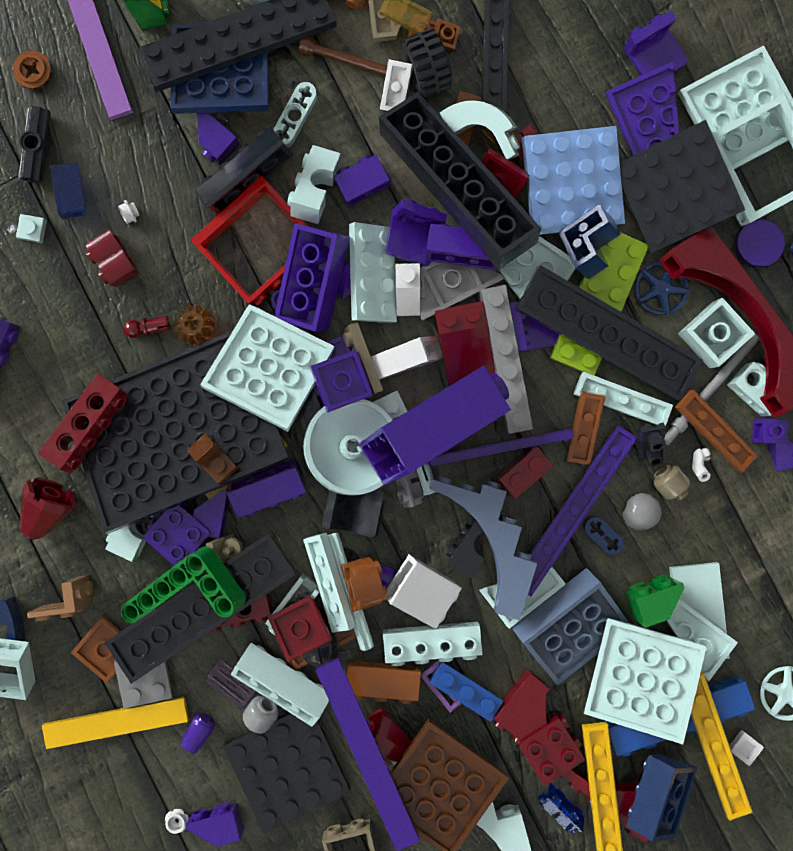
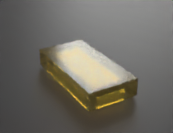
M385 0L380 9V15L415 34L426 30L433 17V12L411 0Z

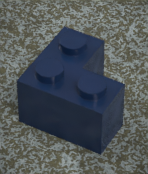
M600 204L559 231V235L575 268L587 279H590L609 266L600 248L621 235L613 218Z

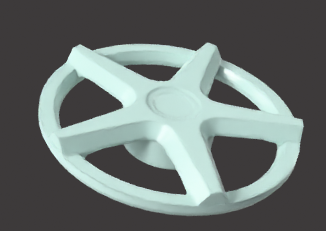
M783 666L772 670L764 678L760 689V697L764 708L775 718L786 721L793 720V715L786 716L777 713L786 704H790L793 708L791 672L793 667ZM784 671L783 683L779 685L767 683L775 673ZM765 690L776 694L778 698L772 709L766 703Z

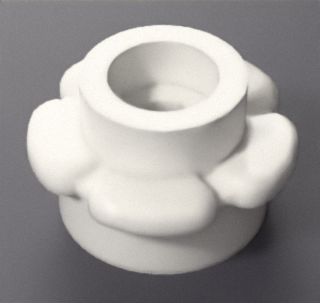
M124 200V204L118 206L123 219L127 224L132 221L136 223V217L139 216L137 208L133 202L129 204Z
M178 808L169 811L165 817L166 829L173 834L183 832L186 829L185 824L189 819L188 815Z

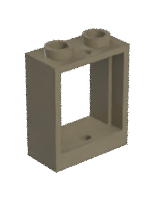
M356 819L348 825L328 827L324 831L322 838L324 851H335L334 841L366 834L369 850L378 851L370 819Z

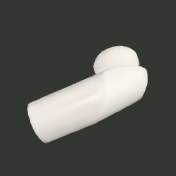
M698 448L693 453L692 470L701 482H705L710 478V473L704 466V461H709L711 458L709 456L711 455L710 451L707 448Z

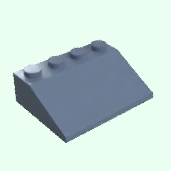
M585 568L511 628L558 686L599 653L607 618L625 623L629 622L601 582Z

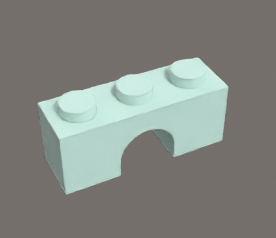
M312 145L310 153L305 154L302 168L304 169L302 173L298 172L296 176L295 192L291 191L288 197L287 205L291 206L292 217L319 224L326 204V190L316 188L315 185L325 184L333 186L334 176L337 175L336 173L339 170L340 153Z
M160 513L153 515L151 517L153 518L159 516ZM134 523L108 534L106 550L132 562L139 558L146 541L142 538L144 535L137 531Z

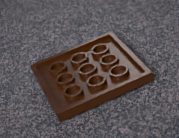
M429 718L390 771L418 836L439 851H458L509 779L507 773ZM371 798V803L376 806L373 798Z

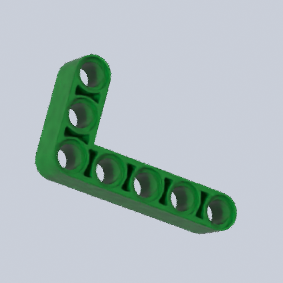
M204 546L185 557L121 607V615L126 622L133 624L172 598L193 581L214 611L221 617L227 618L243 607L246 598L244 592L212 548Z

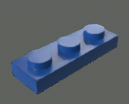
M440 662L429 680L430 684L490 722L503 703L500 697L445 662Z

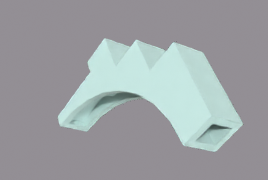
M492 802L476 825L481 827L497 843L501 851H531L519 806L509 804L495 811Z

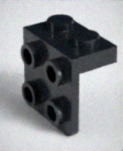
M376 489L366 494L354 496L343 495L329 490L322 527L345 530L373 538L377 537L386 498L385 490Z

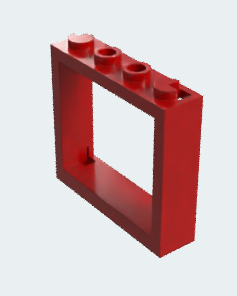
M263 176L259 177L191 239V242L242 298L253 306L261 305L268 298L267 294L272 289L277 290L281 287L285 265L250 295L207 247L265 194L269 196L293 224L306 225L302 219L291 216V207L287 205L285 200Z

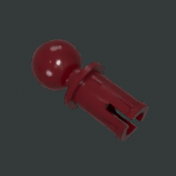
M168 316L153 319L142 318V323L130 320L124 324L123 329L125 335L129 338H138L142 332L148 337L151 333L170 331V321H167L169 320Z

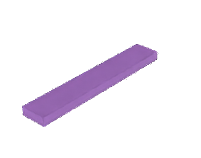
M68 0L108 117L114 120L134 113L95 1Z

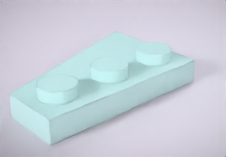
M553 567L550 568L532 597L527 596L521 619L566 585ZM497 584L479 590L493 609L497 594ZM498 614L509 629L520 621Z
M680 598L670 619L666 621L676 637L707 646L701 669L707 681H710L738 643Z

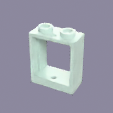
M0 638V665L16 667L18 674L0 673V697L26 700L35 683L29 642Z

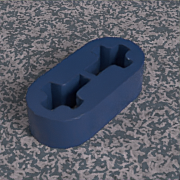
M590 516L585 519L583 531L602 551L609 555H617L622 551L624 545L622 538L603 519L596 516ZM591 522L600 523L597 526L602 531L600 535L595 531L590 532L592 527L589 524ZM606 536L611 540L616 539L614 543L616 545L615 549H607L609 544L604 540Z

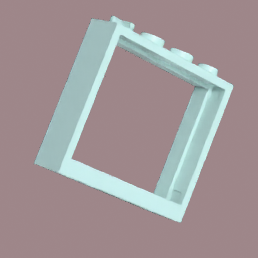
M784 93L712 132L745 207L744 212L735 215L741 226L749 224L793 200V191L755 211L718 138L773 109L793 148V106L790 100L786 99Z

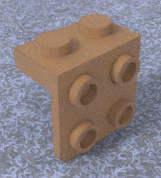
M89 575L79 576L62 583L64 602L43 605L28 612L27 617H35L36 621H43L59 614L60 618H66L84 611V607L92 604L93 584L89 581Z

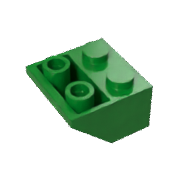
M659 575L652 578L650 583L644 584L639 582L629 586L630 589L624 591L633 619L646 628L670 619L684 590V585L682 582L669 576Z

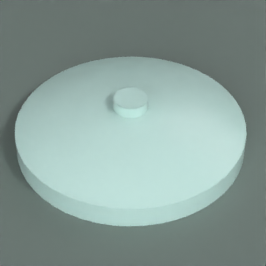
M365 399L328 413L325 407H323L310 421L304 436V456L310 472L324 487L339 494L362 495L378 489L383 484L358 444L384 425L393 421L392 418L377 404Z

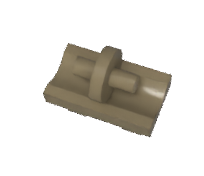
M234 533L206 543V547L212 548L223 563L243 551V546L235 538Z

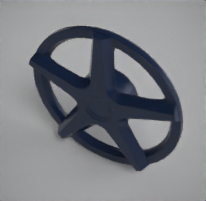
M656 262L647 266L639 274L635 285L636 296L639 303L647 311L657 315H667L674 313L684 305L690 292L687 278H681L684 287L672 285V278L667 271H665L661 279L657 278L649 272L652 268L662 266L660 262ZM642 277H645L652 287L650 291L641 296L639 290ZM683 294L678 305L670 309L669 295ZM658 298L661 301L663 311L654 310L647 306L645 302Z

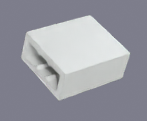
M408 555L387 588V600L391 605L436 629L439 623L444 620L446 612L452 603L457 600L462 588L449 577L415 557Z

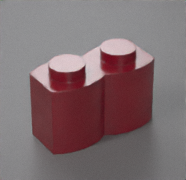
M108 229L85 244L88 249L86 252L87 257L94 265L98 264L101 270L98 274L106 285L109 283L117 287L139 273L119 238L112 230Z

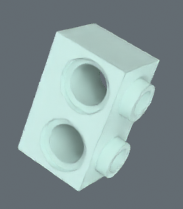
M757 362L746 363L726 385L760 416H771L760 400L765 389L766 368ZM748 374H751L754 378L752 386L747 382Z

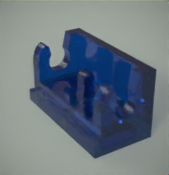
M78 163L50 165L57 212L60 218L66 219L85 215L86 209Z

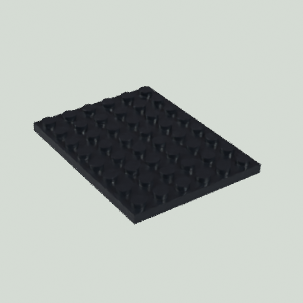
M233 330L110 380L111 383L129 395L126 398L125 405L120 410H117L111 418L108 428L103 430L97 437L95 446L88 450L82 458V466L104 533L110 534L290 459L278 426L203 389L200 385ZM83 392L61 400L66 415ZM104 401L98 404L97 410L103 406ZM89 420L84 423L83 430L88 427ZM205 433L238 467L221 485L201 465L194 461L187 450Z

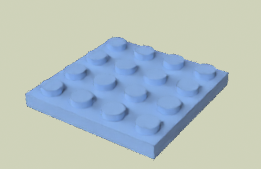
M616 126L522 137L525 171L530 175L526 182L529 214L541 227L540 235L561 231L599 204L610 214L616 225L625 224Z

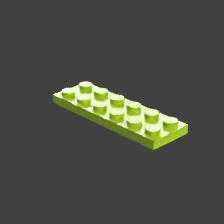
M620 232L621 235L600 248L609 266L590 279L583 275L579 288L621 312L646 254L648 245ZM559 335L549 356L552 360L594 376L601 361L600 357Z

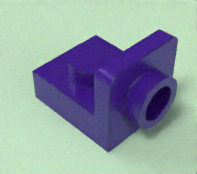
M753 419L752 443L786 444L788 442V420Z

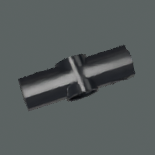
M38 106L28 107L25 132L20 137L22 155L18 178L30 183H42L45 157L50 151L47 140L51 112L48 109ZM38 141L37 147L32 149V144Z

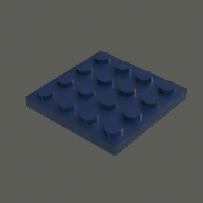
M205 23L172 24V35ZM269 52L171 87L170 109L172 114L269 110Z

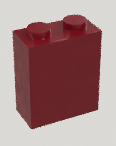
M528 447L493 478L498 484L502 485L501 487L504 491H507L506 493L509 496L517 498L554 465L538 447Z

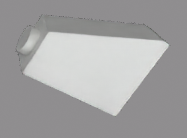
M430 336L419 337L371 356L380 380L443 359L438 337Z

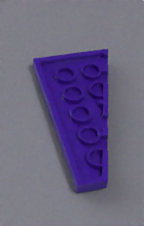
M674 61L610 89L605 93L631 157L679 133L675 100L676 86L673 72Z

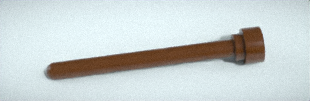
M311 36L300 41L299 54L305 56L318 54L386 76L387 66L317 44V41L313 40Z

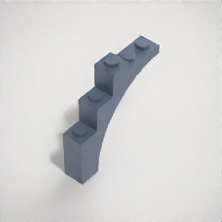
M438 476L437 480L431 479L429 489L448 496L463 506L476 519L488 538L497 568V594L494 611L497 614L520 620L537 563L531 559L532 555L521 551H518L517 555L514 554L522 529L521 526L516 524L517 520L503 516L502 520L499 519L507 491L501 490V484L487 481V485L480 483L478 492H474L476 487L461 483L460 487L451 485L452 480Z

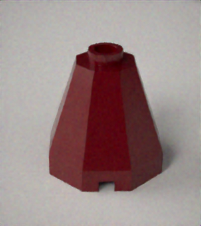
M39 477L34 478L33 482L27 480L22 490L19 524L23 535L31 540L45 537L73 511L77 503L73 492L67 490L65 493L60 490L62 485L55 481Z
M379 708L372 712L367 719L371 721L369 726L386 764L395 766L412 740L389 712Z

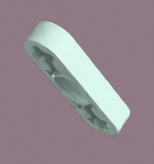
M302 82L296 87L273 129L277 134H284L287 129L284 122L290 126L287 131L289 138L282 140L288 148L293 145L317 101L316 89L309 82ZM307 90H309L311 97H306L304 99L303 105L304 107H306L304 109L300 105L303 99L301 92L306 93ZM299 110L302 113L301 118L298 121H291L288 118L290 111Z

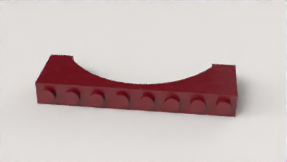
M711 226L698 232L671 249L659 262L672 279L676 277L687 278L702 282L719 290L732 299L752 322L760 338L766 362V383L764 394L760 397V400L773 418L793 409V335Z
M527 668L502 699L503 703L494 716V724L501 731L505 732L508 730L513 734L512 738L518 745L523 739L547 725L545 704L546 693L550 690L547 684ZM572 768L562 776L569 780V786L579 794L581 791L588 796L587 800L591 803L588 775L576 768ZM639 782L615 783L619 822L625 826L624 830L633 839L640 838L646 843L648 841L647 838L626 826L629 819L628 811L634 804L636 797L635 789Z

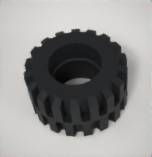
M433 28L404 38V59L406 63L413 65L411 81L415 90L425 99L451 89V67L445 47L438 33Z

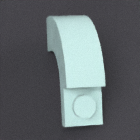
M464 101L456 103L440 112L442 119L457 135L470 127L483 125L493 132L506 159L511 160L519 155L517 151L520 148L519 143L514 135L510 136L509 134L517 127L513 120L498 107L480 101Z

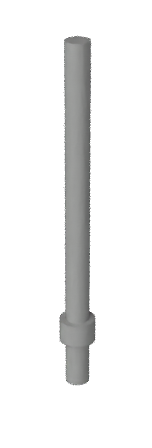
M754 334L743 344L700 393V396L705 401L711 397L759 341L758 335ZM683 415L680 418L677 417L671 423L672 427L665 434L666 446H669L679 433L682 434L688 427L689 421Z

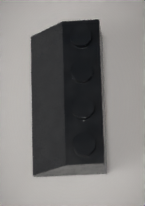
M272 127L261 130L250 145L246 144L241 147L236 157L225 161L219 167L220 170L216 174L206 177L201 182L202 186L197 190L204 204L209 209L220 214L259 177L263 176L266 179L294 155Z

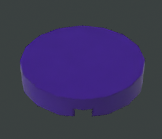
M763 219L755 220L743 226L735 239V250L738 257H741L748 266L756 268L766 267L777 261L783 253L785 245L784 236L780 228L773 222Z

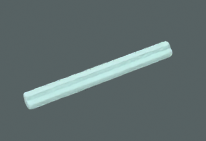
M332 533L327 536L356 626L354 631L360 649L366 651L373 648L374 644L363 609L352 612L349 588L345 582L341 564L348 562L339 534Z

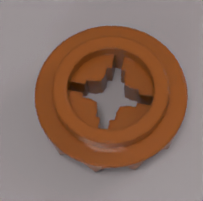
M34 50L21 53L13 64V75L16 81L23 87L32 90L37 87L43 88V84L46 81H50V72H53L50 67V61L46 56ZM26 66L29 68L36 67L39 74H31L26 68Z

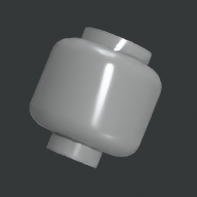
M265 696L255 697L244 710L243 721L245 726L252 732L265 733L277 720L279 713L276 703Z

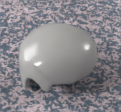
M639 493L627 501L623 511V518L632 529L645 531L657 525L661 518L662 509L659 501L652 495Z

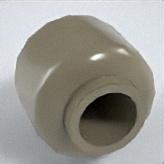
M667 464L654 474V486L665 499L681 500L688 495V488L691 482L679 466Z

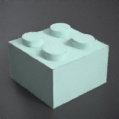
M723 298L712 302L678 333L697 356L703 359V362L709 369L723 364L755 334Z

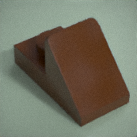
M206 433L187 449L194 461L201 465L219 485L238 469Z

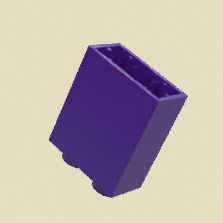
M482 366L384 425L358 445L382 484L386 485L412 473L509 412L511 409L506 402L509 398L508 388L499 375L495 373L489 374L485 366Z

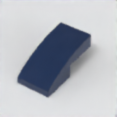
M9 596L1 599L0 625H7L6 639L25 642L23 617L16 598Z

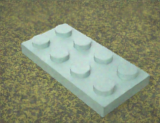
M358 222L349 224L352 321L397 322L395 257L388 255L385 251L389 227Z

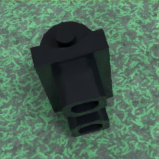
M659 423L655 427L651 424H646L637 431V438L639 439L638 459L639 461L646 460L650 467L663 464L666 433L664 423Z

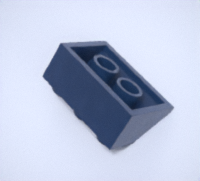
M649 755L643 764V776L636 786V797L634 804L628 811L629 819L626 826L652 842L676 838L698 767L664 755Z

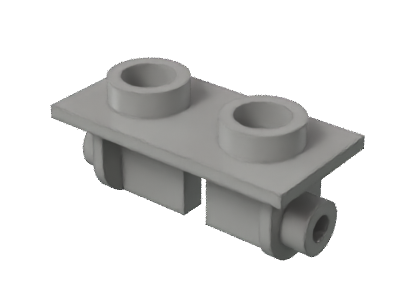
M416 470L395 480L398 487L397 496L400 503L403 504V508L414 507L423 503L422 498H424L420 482L411 484L410 480L418 477Z

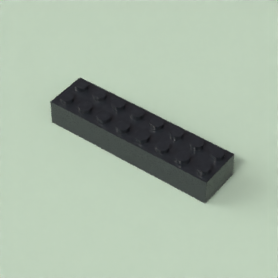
M416 92L379 116L380 135L498 270L538 243L541 227L419 92Z

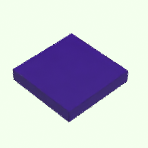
M357 350L310 366L327 413L374 396Z

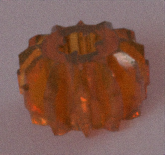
M198 304L194 310L191 305H186V313L179 309L178 313L181 315V318L176 317L173 320L180 324L173 328L175 332H181L178 338L180 340L186 339L189 345H192L194 340L197 344H201V337L209 340L210 336L206 332H214L215 328L208 326V324L215 321L213 317H208L210 311L208 309L202 311V307ZM193 320L199 322V325H195L197 327L195 330L190 328Z

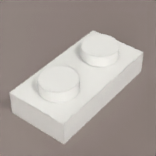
M389 59L380 105L381 110L388 111L407 99L413 71L412 64Z

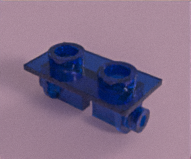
M549 783L547 794L543 792L538 796L539 805L551 816L559 812L560 814L555 816V820L567 832L574 834L578 830L582 833L585 815L579 807L574 806L566 798L560 789Z

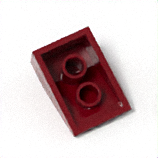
M483 301L436 310L435 320L448 384L456 383L482 366H485L489 374L495 373Z

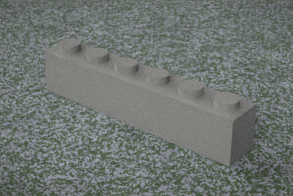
M506 285L482 289L479 294L480 300L483 301L495 374L503 379L509 391V398L506 402L511 410L503 415L505 430L509 434L531 430L533 426Z

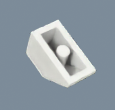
M420 263L395 264L396 316H420Z

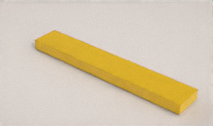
M701 671L691 717L724 812L730 821L753 812L704 672Z
M182 696L129 708H120L47 722L42 725L46 749L185 723L189 721L186 698Z
M607 722L583 724L582 730L597 851H623Z

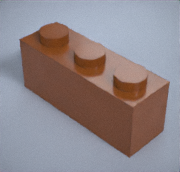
M349 660L347 677L358 700L365 699V697H374L376 701L380 702L398 699L400 703L411 704L413 701H418L420 666H391L388 663Z

